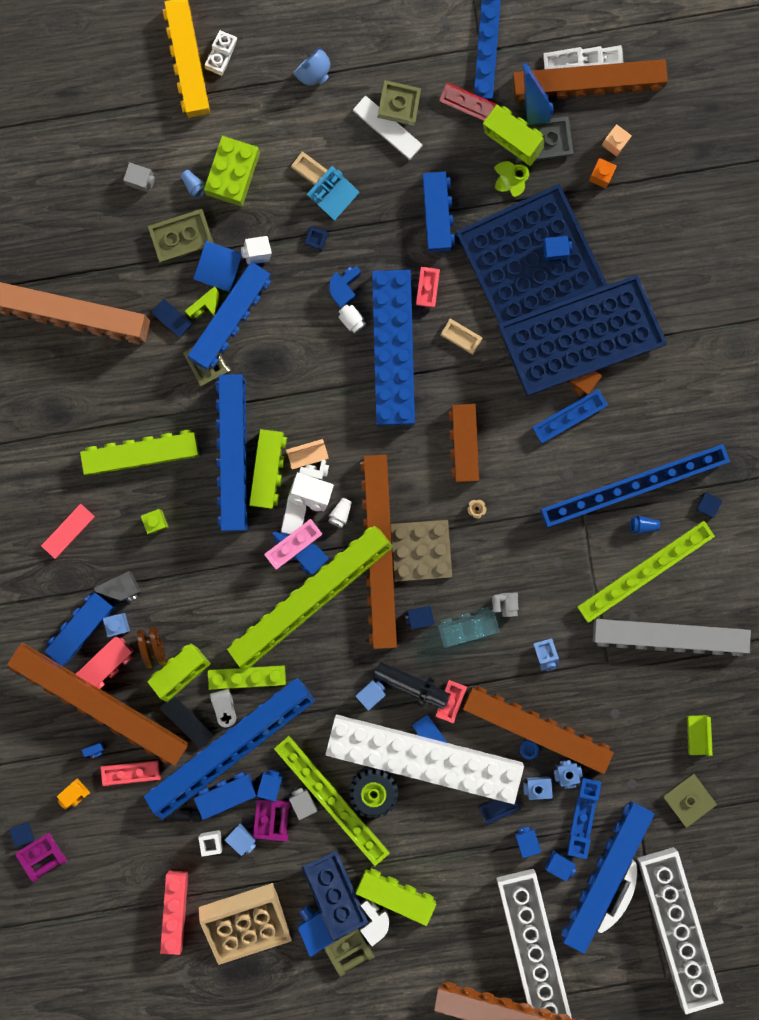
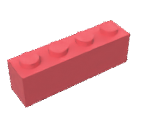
M117 635L81 668L76 675L101 689L105 685L103 681L108 677L113 678L119 672L117 668L122 663L126 665L133 659L132 654L135 651L120 635Z
M169 870L166 874L160 954L180 955L183 950L188 872Z

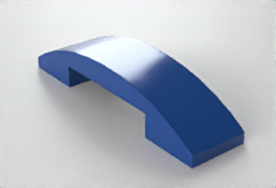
M582 778L572 819L567 855L587 859L594 813L602 784L600 781Z

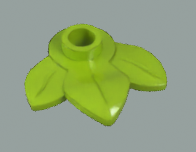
M509 161L497 164L494 169L500 177L496 181L495 189L501 192L510 190L513 197L522 194L525 189V181L529 177L528 168L523 164L514 165ZM521 171L523 176L518 177L516 172Z

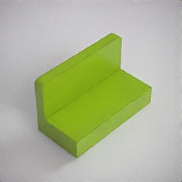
M707 715L687 716L689 755L712 756L711 717Z

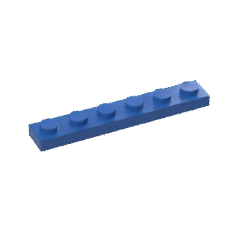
M501 0L481 1L474 94L489 101L493 100Z

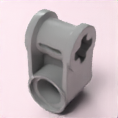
M230 689L211 693V702L219 725L222 727L233 725L236 722V713ZM225 713H227L228 716L231 715L232 719L229 720L228 724L227 721L222 720V717L225 716Z

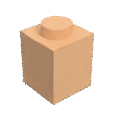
M616 124L604 140L602 146L617 157L632 135Z

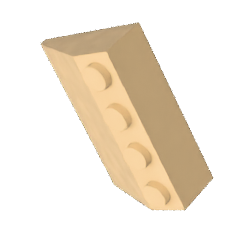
M273 883L199 907L200 924L218 965L292 941Z

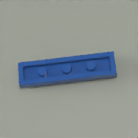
M598 389L536 424L532 429L542 444L607 407L608 404Z

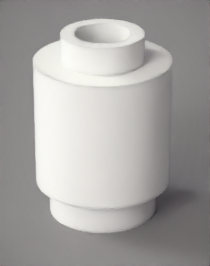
M345 305L339 311L340 315L338 318L354 334L366 325L363 321L364 318L353 305L350 307Z

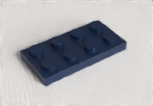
M337 851L301 867L332 940H336L368 924V920Z

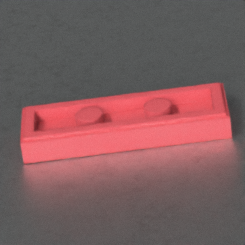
M80 504L41 546L53 558L57 559L90 524L95 516Z
M159 760L101 766L102 786L160 780Z

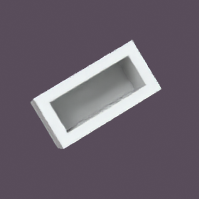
M297 472L288 500H291L296 505L309 506L314 511H325L334 484Z

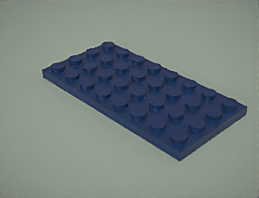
M638 274L497 326L526 397L667 345Z

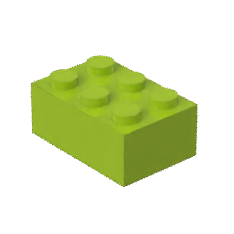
M496 105L483 122L484 133L531 166L544 149L543 134L535 128L532 130L526 126L527 122L522 118L518 117L516 119L505 106L501 108Z
M222 136L204 188L206 195L243 207L260 155L259 148Z

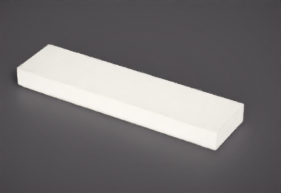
M365 95L353 109V112L406 158L411 160L423 145L397 122L377 118L379 107Z

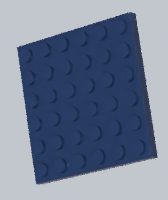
M560 184L456 231V235L498 324L608 285ZM568 236V241L572 242L573 248L568 259L545 261L544 239Z

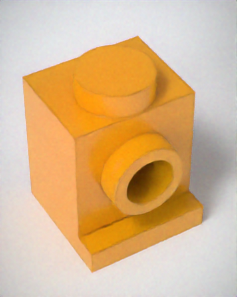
M76 779L57 796L59 799L58 803L64 809H67L71 804L75 807L83 800L81 796L85 798L90 792L79 779Z

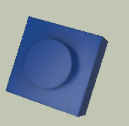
M104 741L82 749L84 757L90 755L91 758L102 755L101 751L106 749Z

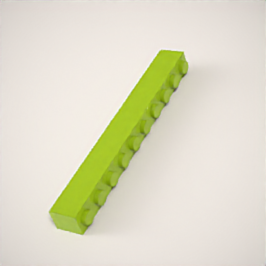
M376 526L366 529L363 536L358 540L352 541L345 551L338 553L334 557L332 562L322 566L319 572L314 577L308 578L301 588L291 592L289 598L278 603L270 614L264 615L258 624L251 626L246 630V634L234 640L227 650L238 666L246 670L249 669L389 552L393 545L382 531Z

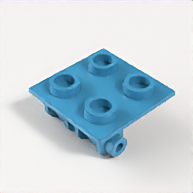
M331 166L307 195L335 221L359 194V191L342 176L343 173L340 170H336Z

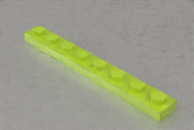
M705 521L700 522L578 605V610L587 623H589L714 538V534Z
M287 736L274 748L374 866L390 854L290 736Z

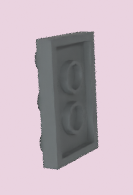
M569 117L553 118L547 123L526 125L533 130L535 128L543 134L544 149L535 161L573 156ZM516 156V163H523V161Z

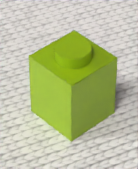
M160 509L141 516L147 534H154L169 528L163 511Z

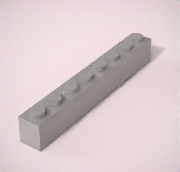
M594 619L592 642H597V646L609 647V643L617 644V648H628V645H636V649L647 650V646H654L655 650L666 651L668 647L674 648V652H686V649H693V653L705 654V650H710L715 655H724V652H732V656H743L744 653H750L751 630Z

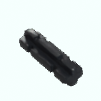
M175 810V812L165 817L164 821L190 822V820H193V822H200L201 814L196 810H193V812L191 810Z

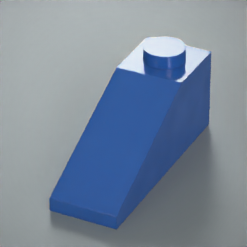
M525 63L523 64L527 124L550 122V114H553V103H549L547 94L528 64Z

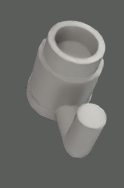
M518 592L494 595L492 597L493 612L502 611V617L518 616Z

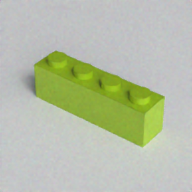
M260 429L250 506L274 509V505L278 506L279 494H276L277 486L280 487L282 475H279V468H283L284 456H281L282 448L285 449L287 437H284L283 432Z
M365 869L356 889L357 895L425 926L428 925L436 907V901L433 900L434 897L425 892L422 895L416 892V888L410 885L402 886L398 884L399 881L393 877L388 876V878H385L375 869Z

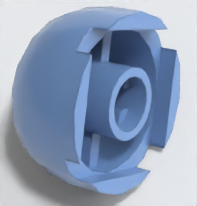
M319 47L293 73L299 81L308 86L315 85L318 82L323 84L329 78L327 73L330 70L331 63L327 54Z

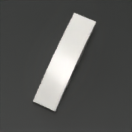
M621 45L608 48L599 46L587 49L578 47L543 53L545 69L624 63Z

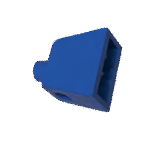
M309 905L299 910L304 920L299 923L298 929L311 957L336 940H332L320 910L313 913Z

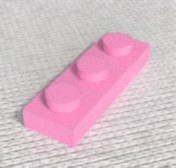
M310 519L264 555L277 570L323 534Z

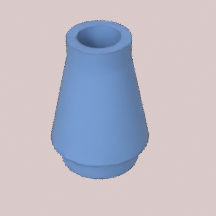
M189 170L181 174L180 178L183 180L191 196L197 199L205 194L204 188L206 184Z

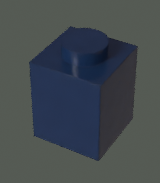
M430 605L407 610L408 614L405 615L406 623L412 629L434 625Z

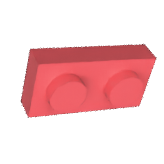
M421 267L416 306L435 308L440 269Z
M449 680L445 691L451 694L450 699L444 710L438 708L436 717L454 723L467 686Z

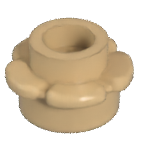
M472 500L467 509L469 515H472L474 518H480L481 515L486 513L485 503L482 500Z

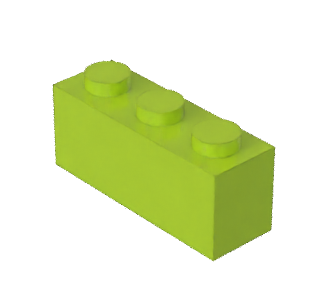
M191 643L184 646L175 658L169 659L166 662V666L161 670L153 673L151 679L147 682L160 699L168 702L210 665V662L198 647Z

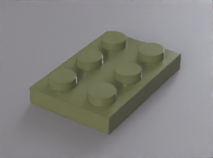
M203 209L148 226L160 264L203 250L206 240L213 243Z

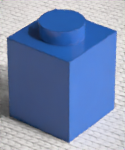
M568 236L545 238L543 241L545 261L568 259L573 251L572 242L568 241Z
M264 771L257 797L276 801L283 776H279L277 771Z
M524 826L518 828V832L514 834L522 858L541 853L533 827Z
M555 850L552 851L544 866L548 872L566 882L576 872L574 861Z

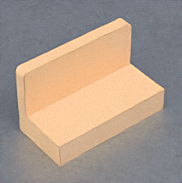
M323 439L286 450L292 470L329 459Z

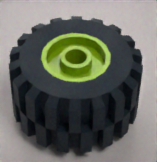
M368 766L364 767L363 771L359 770L357 775L353 777L350 785L351 804H354L356 811H360V815L364 816L366 814L367 818L372 816L380 818L382 814L386 816L388 811H392L397 803L398 784L395 777H392L391 772L369 768Z

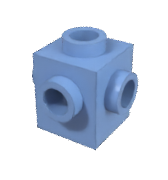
M566 759L560 761V764H555L556 770H553L555 782H558L560 786L568 789L574 788L576 784L580 783V778L583 777L581 766H577L575 761ZM572 772L573 775L572 777L566 778V773Z

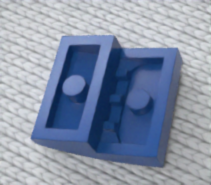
M206 240L193 279L230 292L242 254Z

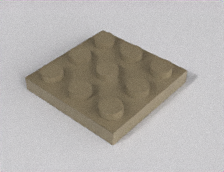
M448 520L391 524L395 581L452 577Z

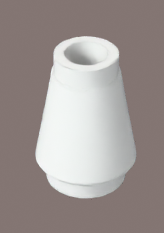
M341 498L330 513L329 522L342 528L347 522L352 502Z

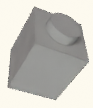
M129 162L123 181L128 186L148 192L149 187H153L155 177L151 169Z
M301 787L291 792L292 796H290L289 800L299 820L317 812L316 804L308 788L303 790Z

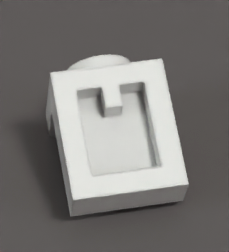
M322 460L320 471L316 470V466L306 465L305 468H300V473L323 480V476L327 477L329 465H326V460Z

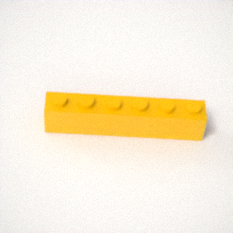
M188 0L165 1L166 8L162 10L165 21L168 20L169 27H166L168 39L172 38L173 45L170 46L172 57L176 58V64H173L175 75H179L180 82H177L179 94H183L184 100L180 101L182 111L187 113L188 118L211 114Z

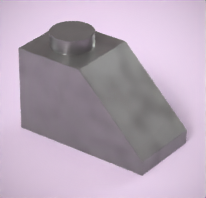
M128 571L94 588L95 592L120 601L127 600V602L138 598L137 594L141 592L132 571Z

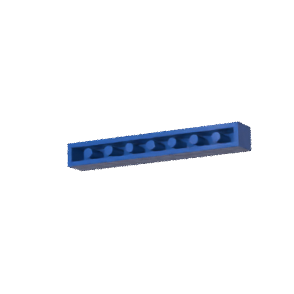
M633 801L625 805L622 811L623 817L621 821H617L613 829L615 833L612 839L609 838L606 842L604 855L600 856L597 860L595 873H591L588 878L587 884L589 885L586 891L583 890L579 896L578 901L580 903L578 907L574 908L570 914L571 921L569 925H565L561 932L564 944L584 954L655 815L652 811Z

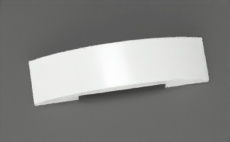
M633 859L623 877L627 882L611 913L606 911L597 929L600 933L606 931L618 921L631 901L637 879V865Z

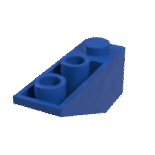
M278 532L272 533L275 536L273 540L277 544L288 537ZM311 543L291 559L294 561L298 559L302 563L300 568L307 575L309 573L314 575L330 558L317 545Z

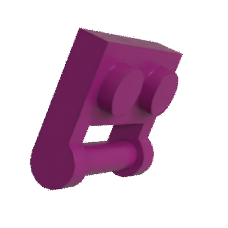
M257 798L253 838L288 841L287 827L291 802L287 800L271 801ZM276 807H281L279 833H273Z
M50 832L15 853L33 883L54 867L67 862L65 855L59 849ZM52 853L56 857L37 870L32 868L34 864Z

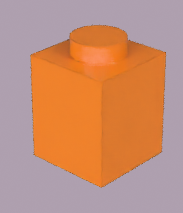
M599 158L589 181L606 189L616 169V165Z

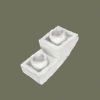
M221 30L219 31L212 45V51L205 63L206 70L221 76L223 75L237 42V37Z
M287 500L281 534L290 535L303 525L306 505H296L291 500Z

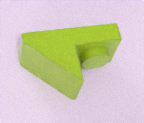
M214 286L185 310L191 319L201 317L205 313L206 308H208L213 316L216 315L219 292Z

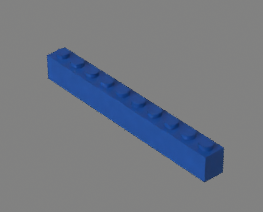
M724 444L542 508L539 511L545 528L729 463L730 460Z
M298 678L289 682L286 687L275 693L264 704L259 705L250 715L245 716L237 725L228 729L224 735L214 740L206 749L197 753L193 759L183 764L172 775L167 776L158 786L152 788L144 798L153 814L163 820L312 705L315 699L307 687Z

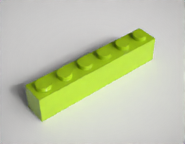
M191 430L180 431V435L172 436V433L162 434L161 438L153 439V436L144 437L140 442L126 440L123 441V445L117 446L115 443L104 444V448L97 449V446L86 447L85 451L80 452L83 472L87 476L200 456L197 435L194 432L191 433Z

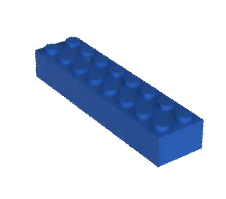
M411 270L372 271L376 426L415 425Z
M242 374L219 375V380H216L215 384L216 392L219 394V399H216V411L219 413V418L216 419V429L220 432V438L216 439V446L220 451V457H217V469L220 470V476L217 477V488L221 489V496L217 497L218 508H221V515H218V527H221V531H248L246 379Z

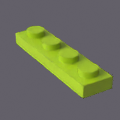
M285 665L250 667L247 670L243 668L208 670L209 690L286 685Z

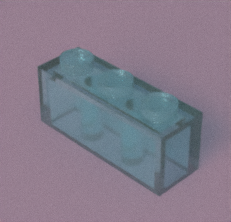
M486 607L477 610L478 614L470 615V612L459 615L460 619L452 621V618L440 620L441 624L437 626L443 647L447 648L500 633L493 610H489Z

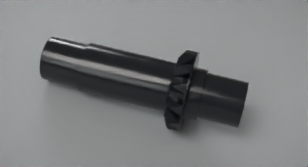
M382 662L379 663L374 674V678L417 698V703L422 708L428 703L444 710L451 696L450 693L437 688L434 685L435 679L433 678L424 681Z

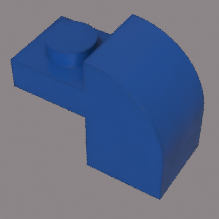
M357 266L346 269L342 273L343 277L338 272H335L330 280V294L340 310L356 299V295L348 285L362 275Z

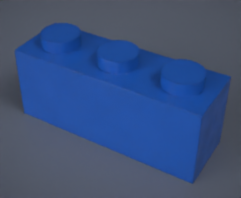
M240 772L232 776L233 780L226 782V780H222L215 784V788L208 790V787L200 790L197 793L198 795L195 796L194 801L202 819L209 818L256 797L257 790L250 774Z

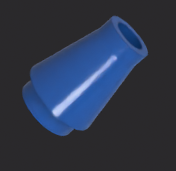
M637 515L631 518L630 530L636 534L659 531L660 521Z

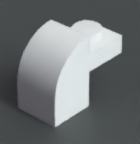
M365 898L361 901V907L370 919L368 924L360 927V931L370 945L373 946L386 935L389 928V916L386 908L378 912V905Z

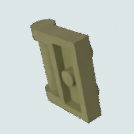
M193 348L183 352L201 387L218 379L219 375H227L231 372L230 367L226 365L221 354L217 357L219 359L217 365L220 370L215 372L214 369L210 368L207 372L188 360V354Z
M359 928L340 937L324 948L340 977L367 959L375 958ZM361 948L364 953L343 965L339 962Z

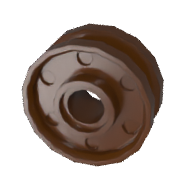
M156 626L149 628V636H147L143 629L138 630V645L147 669L154 668V659L157 660L160 666L166 665L165 650Z

